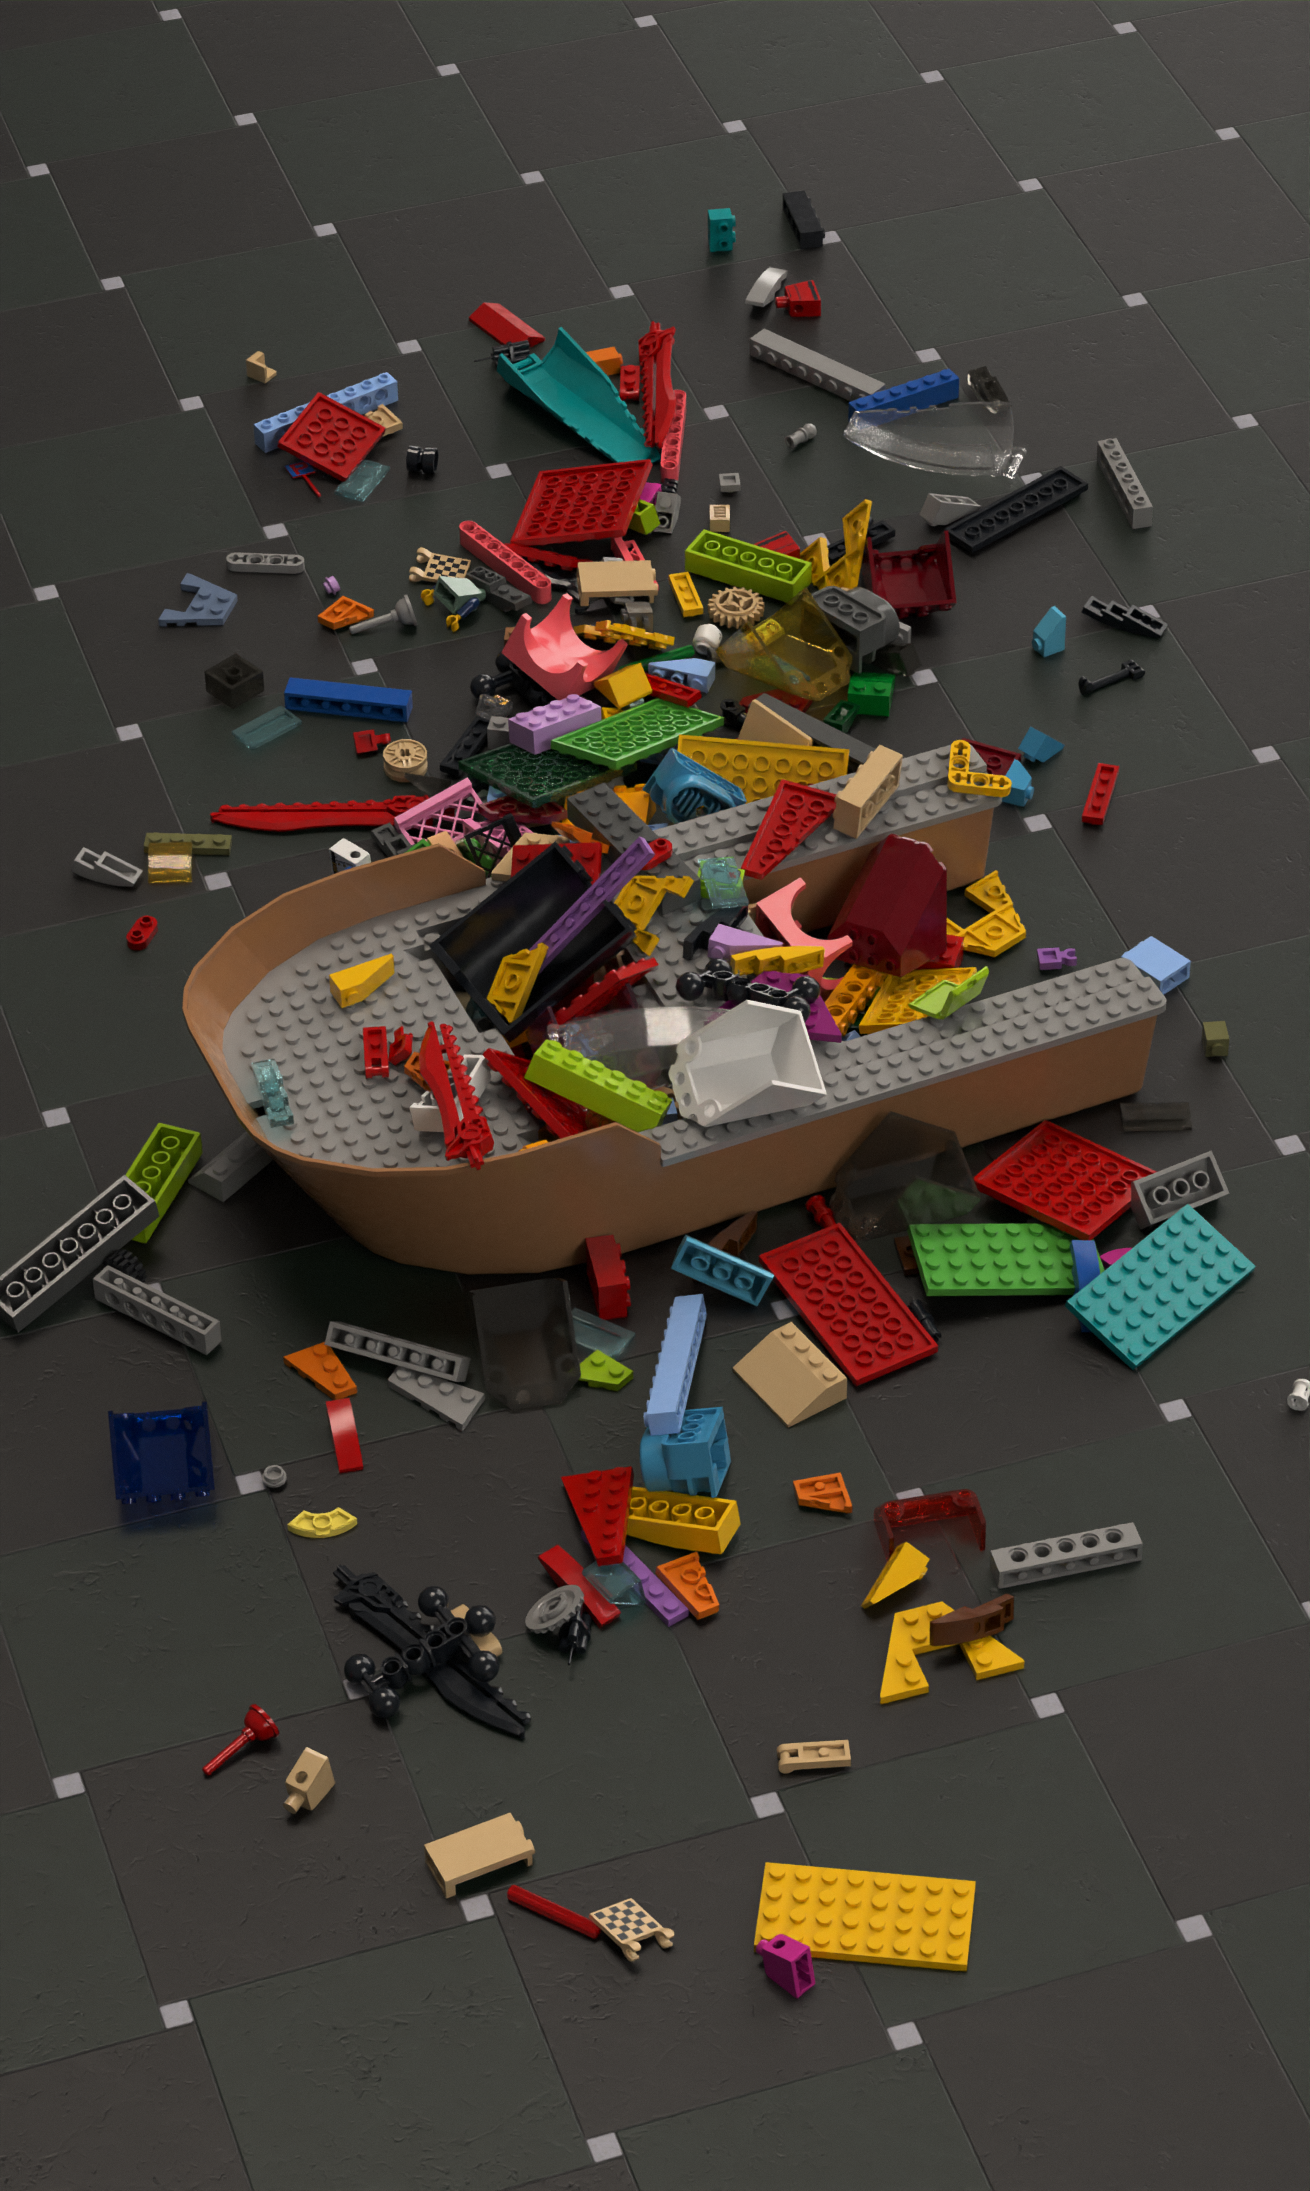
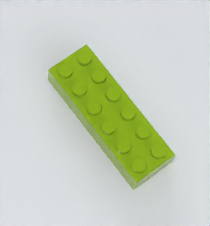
M705 529L685 550V571L739 588L744 587L746 590L752 589V592L786 603L794 604L812 583L811 562Z
M546 1039L534 1053L524 1077L636 1132L661 1126L673 1101L666 1093L658 1090L654 1091L643 1082L633 1081L622 1072L612 1071L604 1067L601 1062L591 1061L583 1057L580 1052L570 1051L554 1040L549 1041Z
M158 1123L127 1171L126 1176L155 1200L159 1217L132 1240L142 1243L148 1242L203 1153L201 1133L163 1123Z

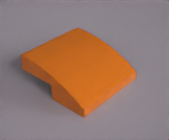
M552 821L551 826L560 835L575 843L600 842L592 838L593 833L571 824ZM600 842L602 844V853L608 854L610 845Z

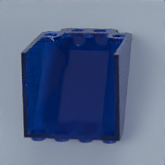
M207 1401L202 1402V1406L174 1410L115 1414L113 1410L108 1411L116 1500H121L122 1505L134 1504L136 1499L145 1498L147 1503L161 1502V1497L171 1496V1500L186 1499V1494L194 1493L196 1497L210 1496V1491H215Z

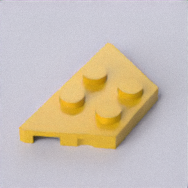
M544 943L537 944V948L531 951L523 949L517 954L505 956L501 961L487 1000L508 1019L509 1023L515 1021L523 1013L549 948Z

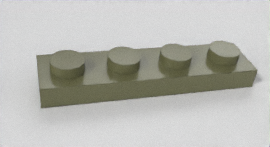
M146 833L144 853L230 855L232 835Z

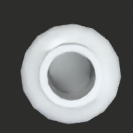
M713 624L700 625L692 642L696 651L702 655H707V648H718L722 639L721 631Z

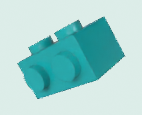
M730 208L708 210V244L710 252L733 250V243L736 242L735 231H733V227H736L735 215L731 214Z

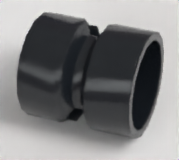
M410 445L406 457L407 471L419 472L422 469L424 473L435 474L439 460L438 448L426 447L423 450L421 446Z

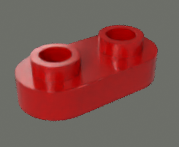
M658 838L649 843L655 856L641 870H650L672 856V843L664 838Z
M147 915L140 917L126 936L127 946L132 950L145 949L158 931L157 920Z

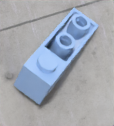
M697 658L650 662L648 664V674L675 683H683L685 686L708 693L715 680V662Z

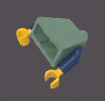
M439 576L437 584L433 586L432 590L425 589L421 593V598L425 605L433 604V596L435 595L452 614H457L456 616L450 615L446 618L447 627L451 625L453 632L459 629L458 621L460 619L463 620L472 611H476L480 601L486 598L485 590L478 589L469 579Z

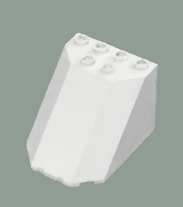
M745 1000L681 1040L676 1049L678 1056L675 1064L671 1065L668 1073L670 1081H672L676 1101L679 1105L680 1115L696 1121L705 1127L808 1106L827 1095L801 1011L751 1000Z

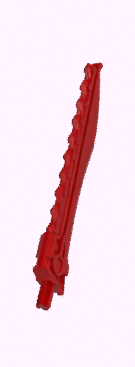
M652 321L649 327L650 332L638 340L640 366L643 367L640 372L643 376L640 382L644 385L641 389V392L644 394L641 400L645 402L642 410L646 411L642 418L646 420L643 427L647 429L643 436L647 438L644 446L652 448L656 443L657 447L661 449L674 419L677 405L671 381L672 345L675 342L673 336L676 329L673 326L661 330L660 323Z
M394 796L392 800L386 799L384 802H376L371 799L365 801V803L351 800L347 803L331 801L329 804H322L316 801L307 805L296 802L293 805L277 803L275 806H268L261 803L257 806L241 804L239 807H231L226 804L219 808V812H212L210 819L212 823L217 821L236 827L281 832L332 826H383L389 822L395 827L394 818L429 799V796ZM449 807L445 809L443 815L455 817V808ZM434 818L427 819L425 825L432 826Z
M431 1021L428 1023V1028L421 1044L419 1067L421 1076L428 1084L439 1106L445 1137V1158L447 1161L457 1158L468 1159L470 1167H475L477 1171L481 1169V1165H484L482 1156L493 1150L494 1140L487 1124V1119L479 1116L483 1108L476 1106L479 1098L472 1095L475 1087L468 1085L472 1078L469 1075H465L468 1067L461 1065L464 1057L457 1055L461 1048L458 1045H454L457 1037L450 1035L453 1027L446 1024L440 1025L444 1044L440 1045L435 1024ZM443 1053H447L464 1116L461 1121L456 1109Z

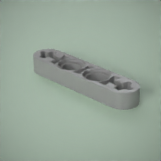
M231 553L226 557L227 569L234 572L298 574L305 569L304 558L300 555Z

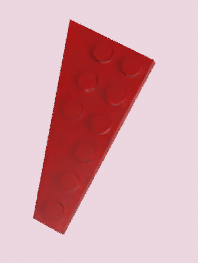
M782 779L741 866V869L745 870V876L762 880L834 813L836 809L834 800L837 794Z
M632 1466L616 1467L603 1471L595 1470L589 1473L561 1477L563 1486L566 1489L568 1498L572 1503L598 1566L623 1563L634 1479Z

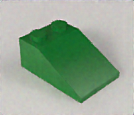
M854 671L849 683L848 702L860 705L857 714L889 716L896 674L869 672L858 674Z

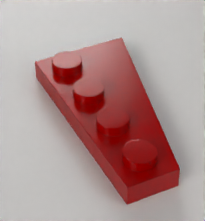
M505 543L509 549L521 558L523 556L528 557L527 561L539 563V560H542L544 565L556 567V564L561 565L560 569L572 571L573 568H577L578 562H593L592 560L577 559V557L561 555L556 552L540 551V549Z

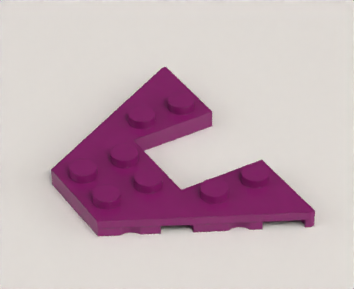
M763 971L751 982L767 984L789 992L797 978L810 975ZM819 995V998L814 1003L809 1004L811 1013L809 1019L805 1022L809 1039L841 1043L842 1034L821 995ZM730 1001L725 1002L704 1019L703 1027L733 1009L736 1005H733Z

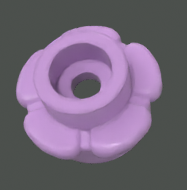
M334 576L325 578L323 583L325 590L328 594L333 593L336 595V592L341 590Z

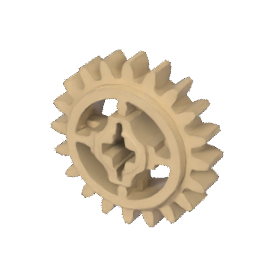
M733 587V589L725 588V591L718 590V595L712 594V599H709L708 613L709 617L713 618L714 623L720 622V626L727 625L728 628L733 626L736 629L739 626L747 628L748 624L754 625V620L760 621V617L764 616L763 598L759 597V593L752 594V589L747 591L744 587L741 589Z

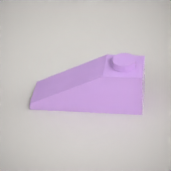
M718 924L709 938L707 957L713 959L726 958L731 961V955L752 950L782 947L783 942Z

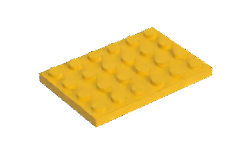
M976 967L913 970L901 978L888 975L859 1024L860 1034H872L928 1017L926 1014L911 1009L908 1004L942 980L960 985L977 973Z

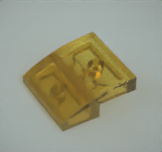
M192 842L149 843L148 883L192 882Z

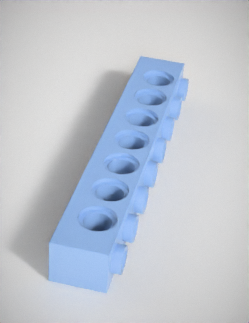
M386 372L335 393H330L327 397L363 415L378 409L377 406L381 404L386 406L398 401L397 381ZM309 403L253 424L255 444L265 453L279 448L277 447L278 441Z

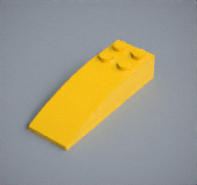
M632 1487L627 1535L674 1548L722 1554L741 1525L737 1501L699 1495L690 1496V1494L670 1491L649 1492L646 1488Z

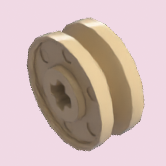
M401 739L388 744L383 750L384 772L390 779L398 782H412L420 779L427 772V750L420 742L411 739Z

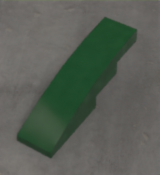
M840 700L823 719V723L846 734L860 709V705Z

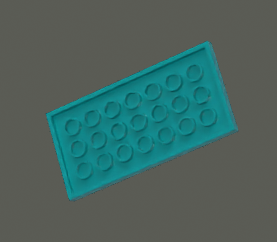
M1186 1204L1066 1302L1065 1307L1134 1371L1251 1274L1256 1266L1189 1204Z

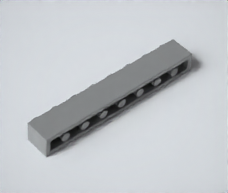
M763 329L750 338L751 356L849 401L886 390L885 383L769 330Z

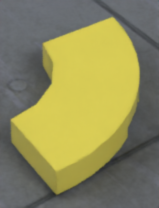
M339 1507L331 1512L320 1514L303 1510L287 1526L288 1531L300 1536L326 1538L352 1529L357 1525V1518Z

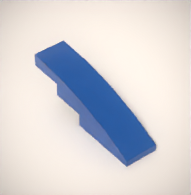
M1072 1240L1070 1243L1074 1264L1071 1270L1075 1285L1073 1296L1100 1275L1094 1240ZM1079 1320L1080 1327H1081V1332H1091V1331Z

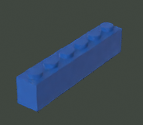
M945 369L891 387L890 389L858 398L849 402L848 422L857 431H861L959 398V377L950 369Z
M290 677L284 691L285 709L408 722L413 708L411 690Z

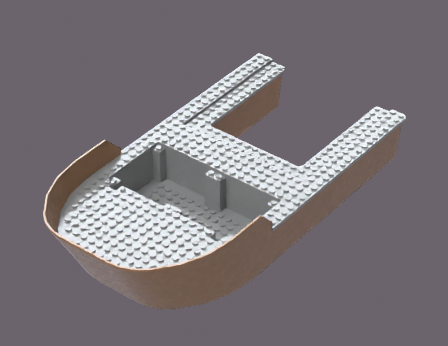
M951 745L903 758L899 787L857 839L833 829L834 819L832 814L762 880L744 875V883L739 901L746 898L749 899V904L757 903L795 880L802 878L806 883V888L795 899L791 913L793 920L799 921L804 933L832 926L870 851L891 833L900 837L904 836L919 842L929 843L934 850L932 852L938 862L942 861L947 868V891L976 883L985 874L994 807L1002 803V797L958 793L951 791L947 787ZM970 745L969 772L988 774L986 763L973 746ZM958 750V755L962 756V750ZM954 764L956 768L964 767L962 764ZM856 772L809 785L808 787L837 794L839 791H843L850 777L853 778ZM975 782V783H974V784L977 785V786H984V785H985V784L982 783V782ZM774 796L653 830V832L659 838L669 840L672 843V851L696 875L698 874L701 861L741 869ZM438 843L343 870L275 898L232 926L196 964L184 986L182 1007L189 1034L239 1123L251 1138L351 1238L371 1252L401 1264L466 1275L542 1273L585 1264V1238L613 1234L616 1244L620 1243L621 1253H627L745 1216L751 1211L758 1212L879 1174L880 1170L889 1164L896 1168L1030 1127L1042 1123L1044 1120L1049 1121L1135 1094L1143 1086L1157 1015L1166 1010L1167 1000L1150 977L1144 978L1131 960L1119 958L964 1005L945 1019L938 1020L928 1016L849 1041H842L841 1043L810 1040L827 1095L808 1106L709 1127L684 1118L638 1133L600 1114V1122L603 1125L601 1127L519 1152L518 1150L522 1149L523 1146L538 1142V1131L546 1122L543 1119H538L532 1112L528 1113L522 1101L516 1096L518 1092L513 1087H508L501 1080L503 1076L498 1071L495 1072L489 1067L491 1080L476 1106L483 1108L479 1116L487 1119V1124L494 1140V1147L492 1151L482 1156L484 1165H481V1169L477 1171L475 1167H470L468 1159L446 1160L444 1132L415 1131L409 1107L413 1103L422 1101L421 1096L426 1090L404 1073V1065L409 1058L402 1060L397 1065H393L388 1061L389 1077L382 1078L381 1075L366 1079L364 1027L386 1026L388 1059L389 1047L395 1042V1030L403 1026L404 1034L412 1033V1055L413 1052L420 1053L428 1023L431 1021L435 1024L440 1045L444 1044L440 1025L446 1024L453 1027L450 1035L457 1037L454 1045H458L461 1048L457 1055H482L488 1048L514 1055L498 1028L482 1033L478 1032L471 1020L486 1017V1015L475 1003L472 1018L470 1019L454 991H465V989L429 947L432 942L507 881L492 880V877L486 879L483 868ZM603 854L600 876L612 865ZM620 890L619 893L611 900L613 903H614L615 900L617 899V897H618V895L620 894L621 890ZM701 897V900L663 916L656 909L644 931L652 933L660 939L650 957L634 942L624 948L625 954L621 955L624 965L632 962L636 963L642 958L648 960L653 957L659 965L631 986L633 988L625 990V1020L621 1030L625 1031V1025V1029L629 1031L632 1037L633 1051L637 1064L629 1063L631 1074H627L622 1067V1059L619 1053H616L618 1061L612 1071H620L627 1078L642 1082L647 1070L655 1066L669 1080L667 1088L673 1089L668 1073L678 1056L676 1052L678 1043L701 1029L704 1019L725 1003L723 1000L714 999L712 997V989L704 987L703 994L694 1001H686L677 994L676 982L683 973L695 972L700 975L704 973L705 966L710 960H713V958L707 957L708 951L702 948H698L691 960L683 958L684 939L711 915L733 903ZM748 914V917L738 929L763 936ZM392 953L394 956L395 973L363 1001L341 1008L330 993L329 975ZM739 970L737 974H733L737 975L738 978H747L750 981L757 977L754 973L740 976ZM443 1053V1059L449 1061L447 1053Z

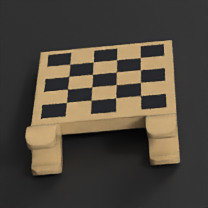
M420 547L417 550V554L423 556L418 555L416 561L419 563L428 562L425 572L417 567H411L409 570L411 574L409 580L411 582L424 580L437 583L439 576L466 578L471 560L431 553L427 549Z
M632 1898L589 1914V1918L621 1947L629 1961L639 1959V1955L636 1952L641 1950V1945L638 1941L655 1935L662 1948L673 1946V1943L669 1940L674 1937L673 1930L663 1928Z

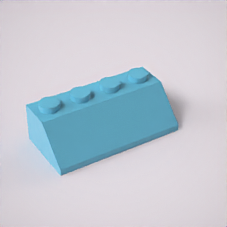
M687 1235L684 1236L671 1266V1269L755 1306H758L774 1277L773 1273Z

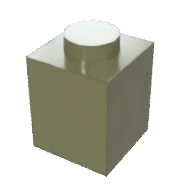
M1225 1021L1203 1022L1201 1039L1205 1056H1228L1229 1035Z

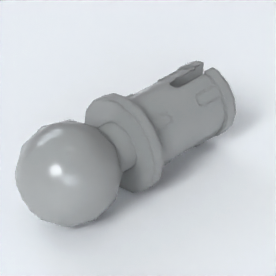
M808 423L802 428H798L796 432L785 437V444L789 448H793L801 442L805 443L808 439L814 438L817 433L816 426Z

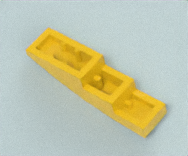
M789 946L752 950L731 955L730 964L733 974H737L739 970L740 976L752 973L758 976L763 971L791 974L803 973L823 967L825 949L823 946Z

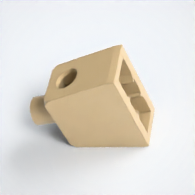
M308 1747L305 1748L285 1781L289 1797L283 1806L287 1811L296 1814L300 1807L313 1810L334 1786L335 1780L327 1756Z

